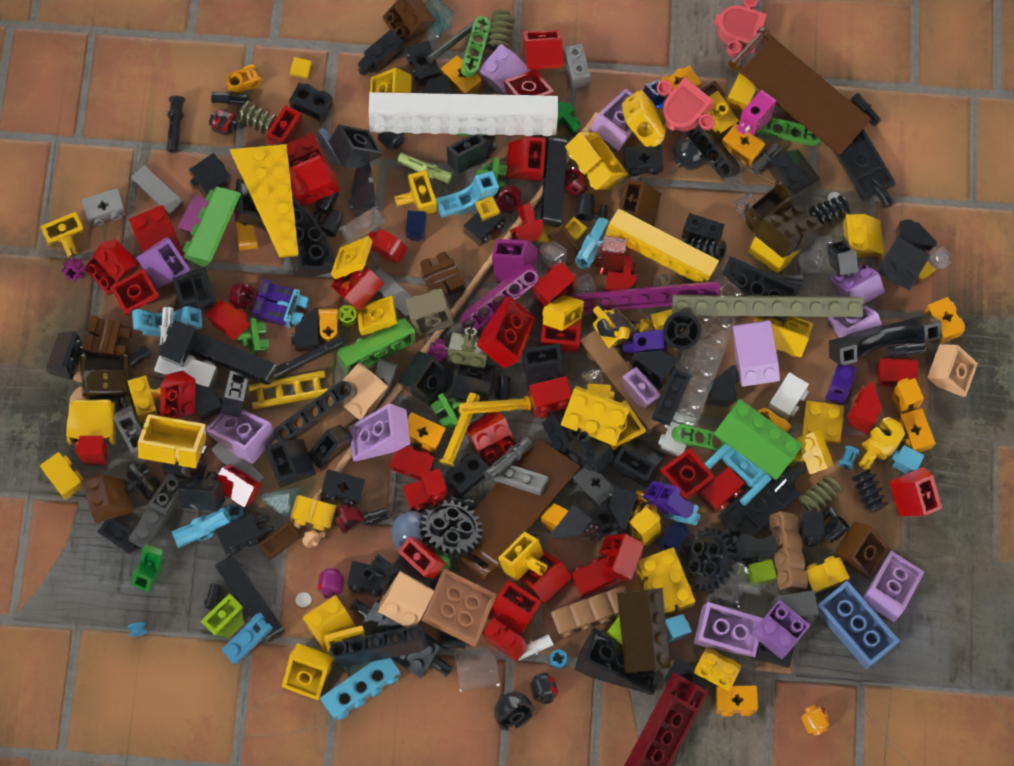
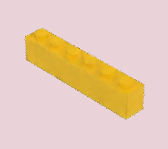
M618 209L605 234L611 239L626 245L628 248L643 254L645 257L651 258L661 265L676 271L678 274L693 280L695 283L709 282L719 263V260L621 209Z

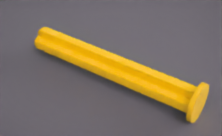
M470 393L466 403L479 402L480 396ZM461 413L443 459L439 461L440 463L454 467V460L473 414Z
M524 396L523 399L459 404V412L462 414L524 410L527 412L531 409V400L528 396Z

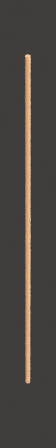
M595 112L581 132L589 133L591 131L590 128L599 113ZM568 151L566 154V164L571 159L568 155ZM543 184L529 202L533 209L542 198ZM520 216L509 230L522 225ZM510 231L507 232L503 239H512ZM492 254L452 307L453 319L492 267ZM446 328L435 331L420 352L428 354L430 342L435 343L436 339L440 338ZM398 382L377 410L394 401L403 388ZM351 446L333 471L342 472L352 458ZM321 487L312 499L320 501L324 495L320 494ZM295 523L293 524V526L298 530L302 526Z

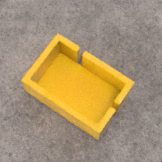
M579 132L565 146L569 157L576 161L581 173L588 175L587 178L590 180V185L596 190L615 189L629 176L598 132Z
M575 386L561 425L575 431L580 428L582 431H586L590 437L616 446L630 406Z
M148 414L144 430L142 429L138 440V458L174 465L176 462H179L180 466L196 468L206 441V424Z
M674 547L638 560L636 569L641 582H644V589L662 588L665 617L674 614V606L676 605L677 613L694 607L696 601Z

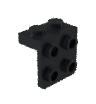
M565 409L553 412L542 422L554 448L563 455L569 451L567 445L582 431L580 428L575 431L561 425L566 412Z

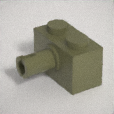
M468 327L464 331L465 335L452 333L447 362L485 369L488 355L477 346L480 337H476L477 330L472 328V333H470L471 327Z

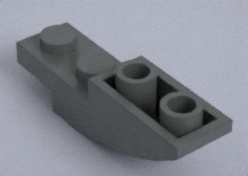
M168 473L149 502V508L130 535V542L143 548L146 543L150 545L154 537L158 536L179 499L178 488L184 480Z

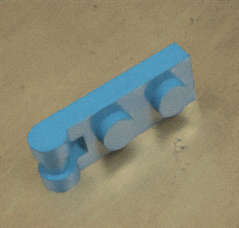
M258 613L221 650L233 665L237 664L273 627L264 621V616L261 613ZM257 625L260 627V631L256 629Z

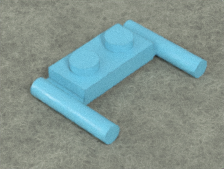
M724 444L705 463L706 467L710 470L723 458L722 461L749 487L752 486L740 499L744 506L771 480L768 474L727 444Z

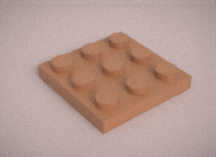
M444 568L441 571L434 588V593L421 621L475 647L497 594Z

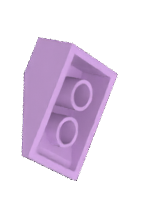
M500 44L478 69V74L482 78V83L499 95H507L504 80L532 70H527L526 64L515 53Z
M627 89L623 90L597 115L590 128L593 132H598L602 139L618 151L635 135L626 124L622 111V103L633 95Z
M766 320L732 325L737 379L741 386L780 381L771 321Z
M390 403L349 426L350 436L353 438L351 440L352 457L355 462L397 452L410 444L406 409Z
M242 409L240 417L220 412L206 427V433L237 457L251 464L266 450L265 447L271 445L275 440L274 429L270 422Z
M891 551L868 587L863 599L872 609L895 623L905 610L924 571Z
M707 602L702 606L693 644L755 657L759 640L752 636L751 633L763 618Z

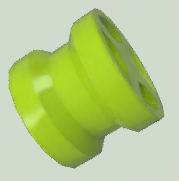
M344 305L338 311V319L342 326L350 328L357 322L356 309L351 305Z

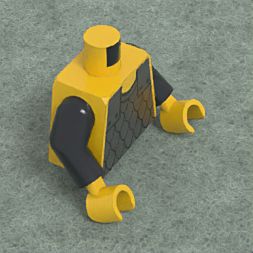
M599 304L593 310L598 317L593 326L608 348L628 341L638 331L637 329L641 332H646L651 327V320L641 319L640 324L637 321H629L616 308L607 311L602 304Z

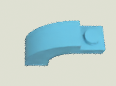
M493 171L476 175L472 184L462 191L436 198L441 218L454 214L460 216L477 209L475 202L489 196L494 197L499 186Z
M186 306L173 311V322L176 320L197 330L203 327L201 309ZM141 309L133 310L134 329L143 331V335L161 336L159 325H162L163 313H154Z

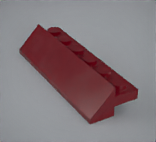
M673 672L624 766H670L708 691Z

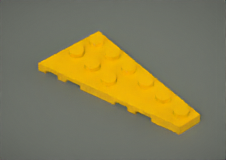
M287 144L230 149L232 158L245 182L246 188L260 214L279 258L298 256Z

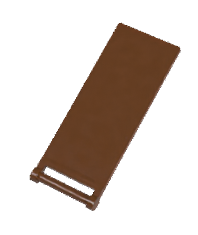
M760 27L754 38L735 58L728 62L731 69L737 70L756 87L774 98L780 107L838 155H841L871 120L869 116L769 34L765 27ZM762 39H766L767 42L743 67L740 64Z
M535 438L532 442L533 447L526 451L522 458L513 465L548 476L549 481L542 496L498 482L474 509L473 517L479 516L478 522L482 523L480 529L483 530L477 549L474 548L472 554L489 566L483 568L469 557H464L461 553L457 559L480 574V578L485 581L490 579L492 573L500 564L498 558L524 531L527 532L580 470L578 464L538 438Z

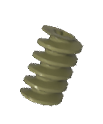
M498 9L493 12L491 30L489 31L488 43L486 44L489 49L496 50L500 44L508 49L510 48L508 43L511 42L510 36L513 34L511 30L514 29L513 23H515V18L508 11Z
M248 100L242 106L237 120H240L243 124L247 123L249 127L253 126L254 130H259L262 134L267 133L276 120V114H273L270 118V111H266L263 114V107L257 111V104L250 107L251 101Z
M825 475L822 477V481L819 480L816 485L811 487V490H807L805 495L800 496L799 500L806 512H813V510L817 512L821 511L819 505L823 508L827 507L824 501L826 500L828 503H831L832 499L830 496L837 498L836 491L843 493V489L833 478Z

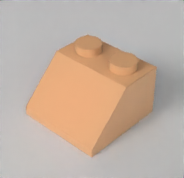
M939 344L927 378L941 389L966 397L978 363L958 345Z
M359 362L343 379V381L352 382L357 386V395L344 404L343 407L357 419L361 420L374 413L388 386ZM346 385L343 389L345 395H347L349 392L348 385Z
M399 571L381 600L378 612L405 627L416 626L423 616L434 590Z

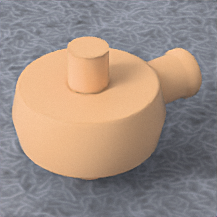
M307 531L302 542L307 548L317 547L320 538L325 537V532Z

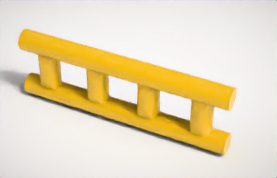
M324 370L274 379L269 385L261 382L248 384L250 392L256 391L257 401L252 402L253 410L319 397L328 390V388L322 389L320 378H325ZM312 380L314 391L303 392L301 382ZM294 384L295 394L284 396L282 386ZM274 387L276 398L265 400L263 389Z

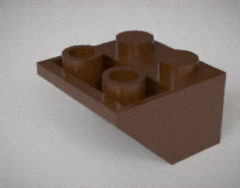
M397 0L382 16L388 27L403 40L404 44L424 34L436 22L422 0Z
M626 178L619 209L654 227L661 193L645 182Z

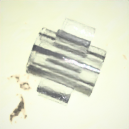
M934 247L928 252L931 255L928 262L935 269H945L951 264L950 260H948L951 254L945 247Z

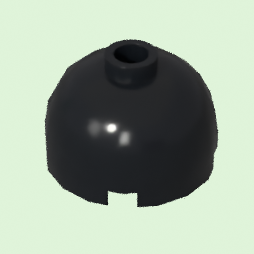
M684 133L673 145L672 152L675 158L672 160L679 168L683 166L687 170H697L708 161L706 159L701 160L703 158L702 153L690 138L685 139L688 136Z
M675 312L665 321L663 328L664 338L673 348L679 350L690 349L700 340L702 333L701 324L691 313Z
M506 692L500 696L494 706V717L502 730L508 731L510 730L509 727L515 725V728H519L532 718V710L535 711V708L523 693Z

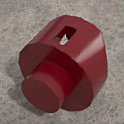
M575 167L567 169L565 171L564 190L572 196L578 193L583 194L588 187L586 184L587 176Z
M513 185L500 187L496 194L498 208L502 212H507L520 207V190Z
M236 283L229 291V301L236 308L240 309L254 306L258 297L256 289L246 283Z
M349 504L338 509L340 515L335 519L342 534L348 533L350 527L359 521L365 522L359 508L351 509Z

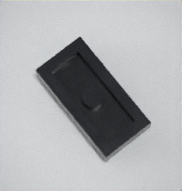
M113 518L106 520L97 531L98 534L129 555L137 546L129 541L132 531Z

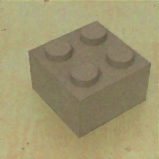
M442 288L434 289L429 293L420 296L416 295L405 300L410 319L419 337L455 325L450 305Z

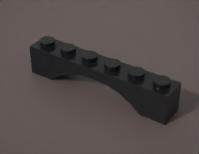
M926 314L829 340V358L838 365L843 366L858 362L867 353L888 345L904 344V342L928 343L941 339V321L931 314Z

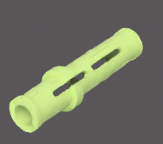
M402 152L397 160V164L415 171L426 170L430 179L435 178L446 184L450 183L453 173L438 168V165H430Z

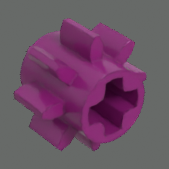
M72 257L70 261L65 260L63 263L64 268L61 272L64 273L66 279L76 282L78 277L80 279L83 278L87 267L83 265L82 259L79 260Z
M436 339L435 343L430 342L428 354L435 357L441 363L442 359L447 360L449 346L445 345L446 340Z

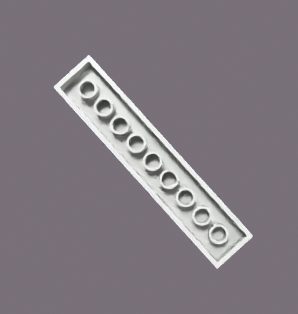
M369 93L370 132H393L396 134L449 133L452 135L506 134L508 136L556 135L558 96Z

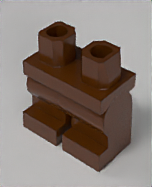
M445 251L436 255L438 264L432 266L430 259L420 261L421 277L428 293L431 290L442 288L445 297H447L448 292L449 295H453L465 290L466 283L463 277H461L453 258L450 259Z
M91 315L87 328L88 334L85 336L82 348L85 355L116 360L117 356L123 357V354H127L128 346L120 344L121 338L131 339L132 329L123 326L120 321L100 319L98 316Z

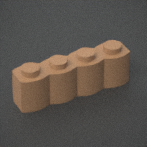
M783 511L770 515L769 525L773 533L772 536H776L778 552H775L774 561L778 570V586L780 590L793 593L806 590L808 579L804 571L805 558L801 552L802 538L799 534V519L797 515Z
M625 586L552 611L550 616L558 637H571L575 635L577 630L588 631L596 623L604 625L611 622V618L619 616L617 593L627 592Z

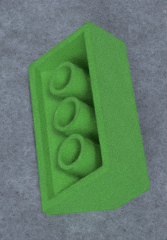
M216 187L213 191L210 190L205 199L208 203L205 208H201L198 214L200 221L198 225L194 224L190 232L193 236L191 241H187L183 248V252H185L183 258L202 267L211 262L241 193Z
M405 318L397 319L398 324L375 331L367 338L361 337L351 346L346 345L342 347L337 353L338 361L346 375L359 362L366 368H369L378 363L379 359H386L415 344L414 328Z
M741 399L734 404L713 434L775 480L779 478L803 445Z

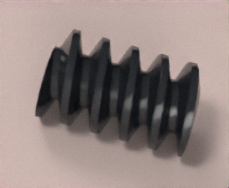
M839 195L837 199L831 198L830 201L826 200L823 204L818 203L817 207L815 205L811 206L809 216L816 217L824 227L825 220L832 224V218L835 221H839L838 215L845 219V213L847 212L851 215V210L847 199L843 195Z
M687 236L684 240V243L719 260V263L722 262L725 256V241H721L719 244L718 240H714L712 243L711 239H707L705 242L704 238L698 239V237H693L692 239L691 236Z
M871 470L863 471L852 477V481L857 482L855 488L860 489L858 495L863 496L861 502L866 503L864 509L869 510L867 513L879 511L889 504L888 502H882V499L886 496L879 495L883 488H876L880 481H873L877 474H870Z

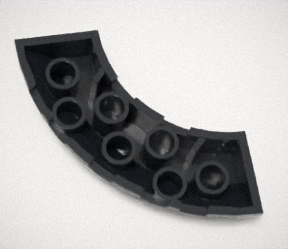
M237 178L235 191L241 193L234 209L235 222L251 224L268 233L244 180ZM292 197L299 254L298 256L289 257L294 277H315L332 272L335 258L332 247L329 246L326 239L327 235L322 231L313 214L302 207L297 199Z

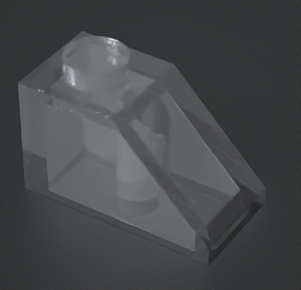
M374 206L340 227L339 230L347 243L350 244L386 221L377 207Z
M555 241L546 242L538 248L537 258L547 271L554 264L556 266L560 262L564 265L566 264L567 250Z

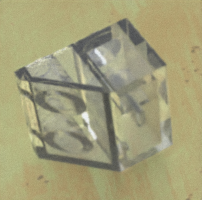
M493 646L454 652L460 692L500 685Z

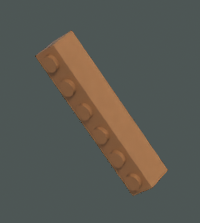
M596 330L582 338L579 347L606 382L611 385L612 390L619 399L628 402L646 429L645 433L648 435L663 425L652 420L657 407L656 401L647 408H643L637 405L624 390L621 378L633 368L628 361L622 359L620 350L616 346L608 348Z

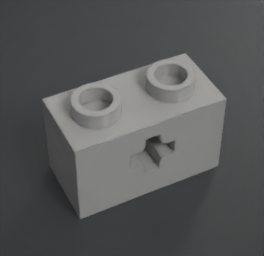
M582 44L564 47L563 58L571 89L589 86L590 73Z
M118 189L81 199L90 226H100L106 221L119 220L122 216L126 215Z

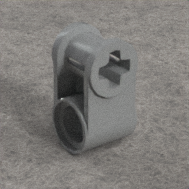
M379 359L375 375L388 386L382 397L384 398L390 392L393 380L397 374L398 363Z

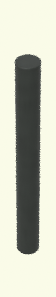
M474 21L427 56L426 60L432 63L471 33Z

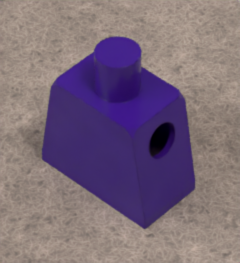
M663 330L633 334L634 341L623 342L624 353H642L659 350L667 352V341L664 338Z
M837 364L825 399L843 405L850 391L857 367L849 364L843 366ZM835 390H840L843 393H837Z

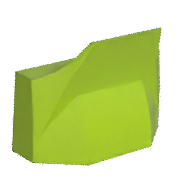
M229 593L201 620V623L214 636L221 635L231 638L245 624L242 614L244 608Z

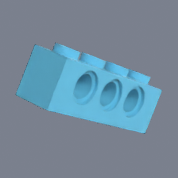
M391 658L373 661L323 695L320 700L334 721L337 719L342 720L350 714L348 711L354 707L358 709L366 703L365 699L371 695L375 697L383 691L381 688L387 684L391 686L399 680L400 671ZM377 672L384 675L380 681H375L372 678ZM359 684H365L367 689L365 692L360 693L356 691V687ZM343 695L351 698L347 704H342L339 700Z

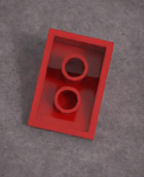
M164 205L128 218L142 253L168 236L183 258V249Z
M507 296L482 331L477 346L503 368L519 362L536 318L514 299Z

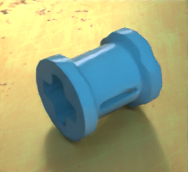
M846 445L844 448L845 453L842 459L838 461V464L846 470L853 471L855 468L854 463L857 456H860L861 451L853 446Z

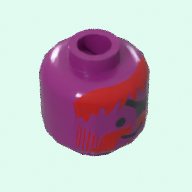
M325 569V571L319 574L318 592L326 599H330L335 595L339 596L343 591L344 576L337 569Z

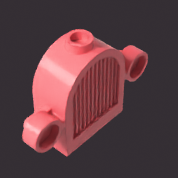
M743 0V6H730L721 15H716L714 25L717 26L719 38L727 44L726 52L731 57H736L741 52V49L743 50L754 38L757 30L764 26L767 14L753 10L756 8L758 0ZM757 45L751 51L752 53L755 52Z
M684 77L674 90L671 83L667 80H662L658 83V93L664 97L668 96L664 102L663 113L667 120L664 125L673 132L674 129L689 131L698 124H700L703 130H711L714 127V118L708 114L715 105L714 101Z

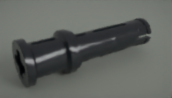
M170 96V110L167 112L169 129L166 151L177 153L180 123L184 118L182 110L185 98Z

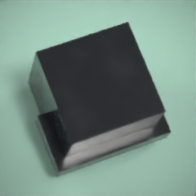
M214 152L189 169V174L193 178L190 180L189 185L193 190L198 188L204 198L207 197L210 190L213 191L216 187L223 188L231 180L225 165L217 158Z
M205 267L172 278L182 308L189 306L203 310L217 303Z

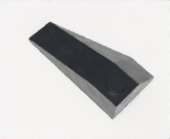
M370 163L356 168L351 192L352 199H349L350 211L354 210L355 217L377 214Z
M731 256L722 273L746 296H796L800 287ZM771 316V317H774V318H776V319H778V320L784 322L787 316Z
M593 628L579 652L574 670L597 680L653 695L659 677L652 671L625 673L623 649L615 642L616 639L603 631Z

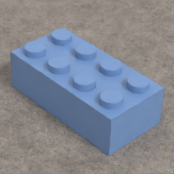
M848 581L817 605L818 615L866 670L900 642Z

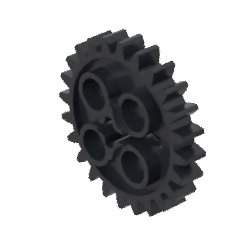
M443 500L442 505L436 501L435 506L430 504L429 508L425 509L420 519L419 528L421 531L419 534L424 535L423 542L429 541L428 548L434 547V553L439 550L441 551V556L447 553L448 558H451L452 554L459 558L460 553L466 557L467 552L472 553L474 548L477 549L482 539L483 530L480 529L482 523L478 522L479 516L473 517L474 510L468 511V505L463 508L461 507V502L455 505L454 500H451L450 504Z
M704 527L703 531L697 530L698 535L692 534V541L687 540L689 546L683 547L686 553L681 554L684 561L680 562V564L684 565L683 572L686 573L685 577L689 580V585L698 590L713 591V588L719 589V583L725 585V578H731L728 573L729 571L734 572L731 566L737 564V562L733 561L737 554L732 552L736 546L731 545L734 540L728 538L729 534L724 533L723 530Z

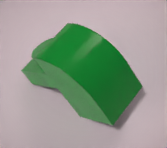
M558 102L557 128L563 124L574 138L580 132L581 127L579 120L574 117L575 108L569 103Z
M147 543L144 545L140 563L133 571L131 586L148 593L150 592L162 570L165 560L163 559L164 550Z

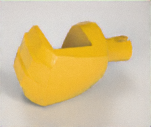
M890 417L883 418L880 421L879 427L889 433L890 436L885 435L878 427L871 430L872 437L861 444L867 452L858 463L860 467L865 465L863 469L869 470L876 458L885 460L897 450L905 435L901 423Z

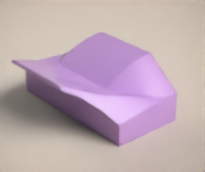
M637 367L622 376L621 383L624 390L637 405L647 408L661 397L658 392L659 390Z

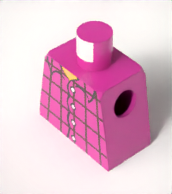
M761 90L743 110L739 125L737 126L738 132L743 135L747 132L755 135L770 121L776 100Z

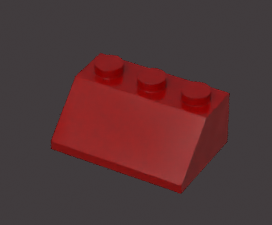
M320 155L289 168L292 197L297 199L302 207L340 191L336 172Z

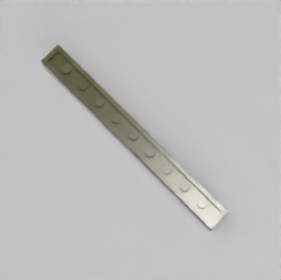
M672 295V314L675 312H688L694 316L863 317L864 298L846 296Z

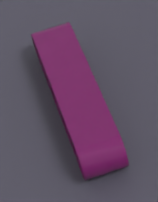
M531 264L521 266L464 311L460 316L462 329L465 331L466 328L471 327L470 333H472V328L478 330L493 317L507 296L516 300L534 286L538 281L535 267ZM527 272L533 273L530 278L524 277ZM512 284H518L516 289H509ZM497 296H503L501 301L494 300ZM484 307L488 308V311L485 313L479 312ZM468 319L474 320L470 325L465 324Z

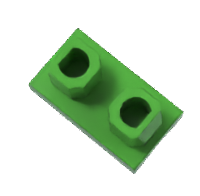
M494 157L493 162H489L488 166L483 165L482 169L476 171V175L493 171L500 189V187L505 185V182L497 180V176L504 177L507 173V166L499 163L500 159Z
M250 318V326L236 339L237 342L243 343L244 348L249 347L251 354L257 356L259 353L266 352L269 349L268 339L259 340V335H265L266 323L256 322V318Z
M442 393L438 395L439 399L431 404V408L435 415L443 411L446 412L448 416L440 419L439 422L441 426L448 430L456 427L458 419L454 413H457L460 417L459 404L464 402L457 403L456 399L452 398L450 400L452 406H450Z

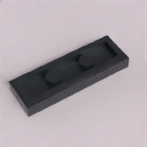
M673 368L654 411L652 420L670 426L690 381V374Z

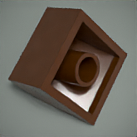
M100 474L83 480L90 512L95 524L133 512L129 493L126 491L125 479Z
M854 521L834 553L837 557H841L845 565L865 578L871 579L890 547L871 526Z

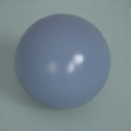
M407 511L395 519L391 528V538L398 549L401 548L409 536L423 540L424 535L419 534L421 531L419 525L424 513Z

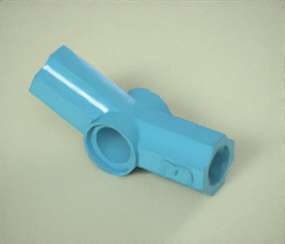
M598 218L591 233L586 236L581 250L575 259V263L579 268L583 270L589 269L596 256H600L605 246V240L608 237L605 234L610 223L609 220Z
M222 507L208 516L198 517L191 521L189 525L172 531L177 547L180 548L197 540L204 541L211 538L214 532H216L215 529L231 523V516Z

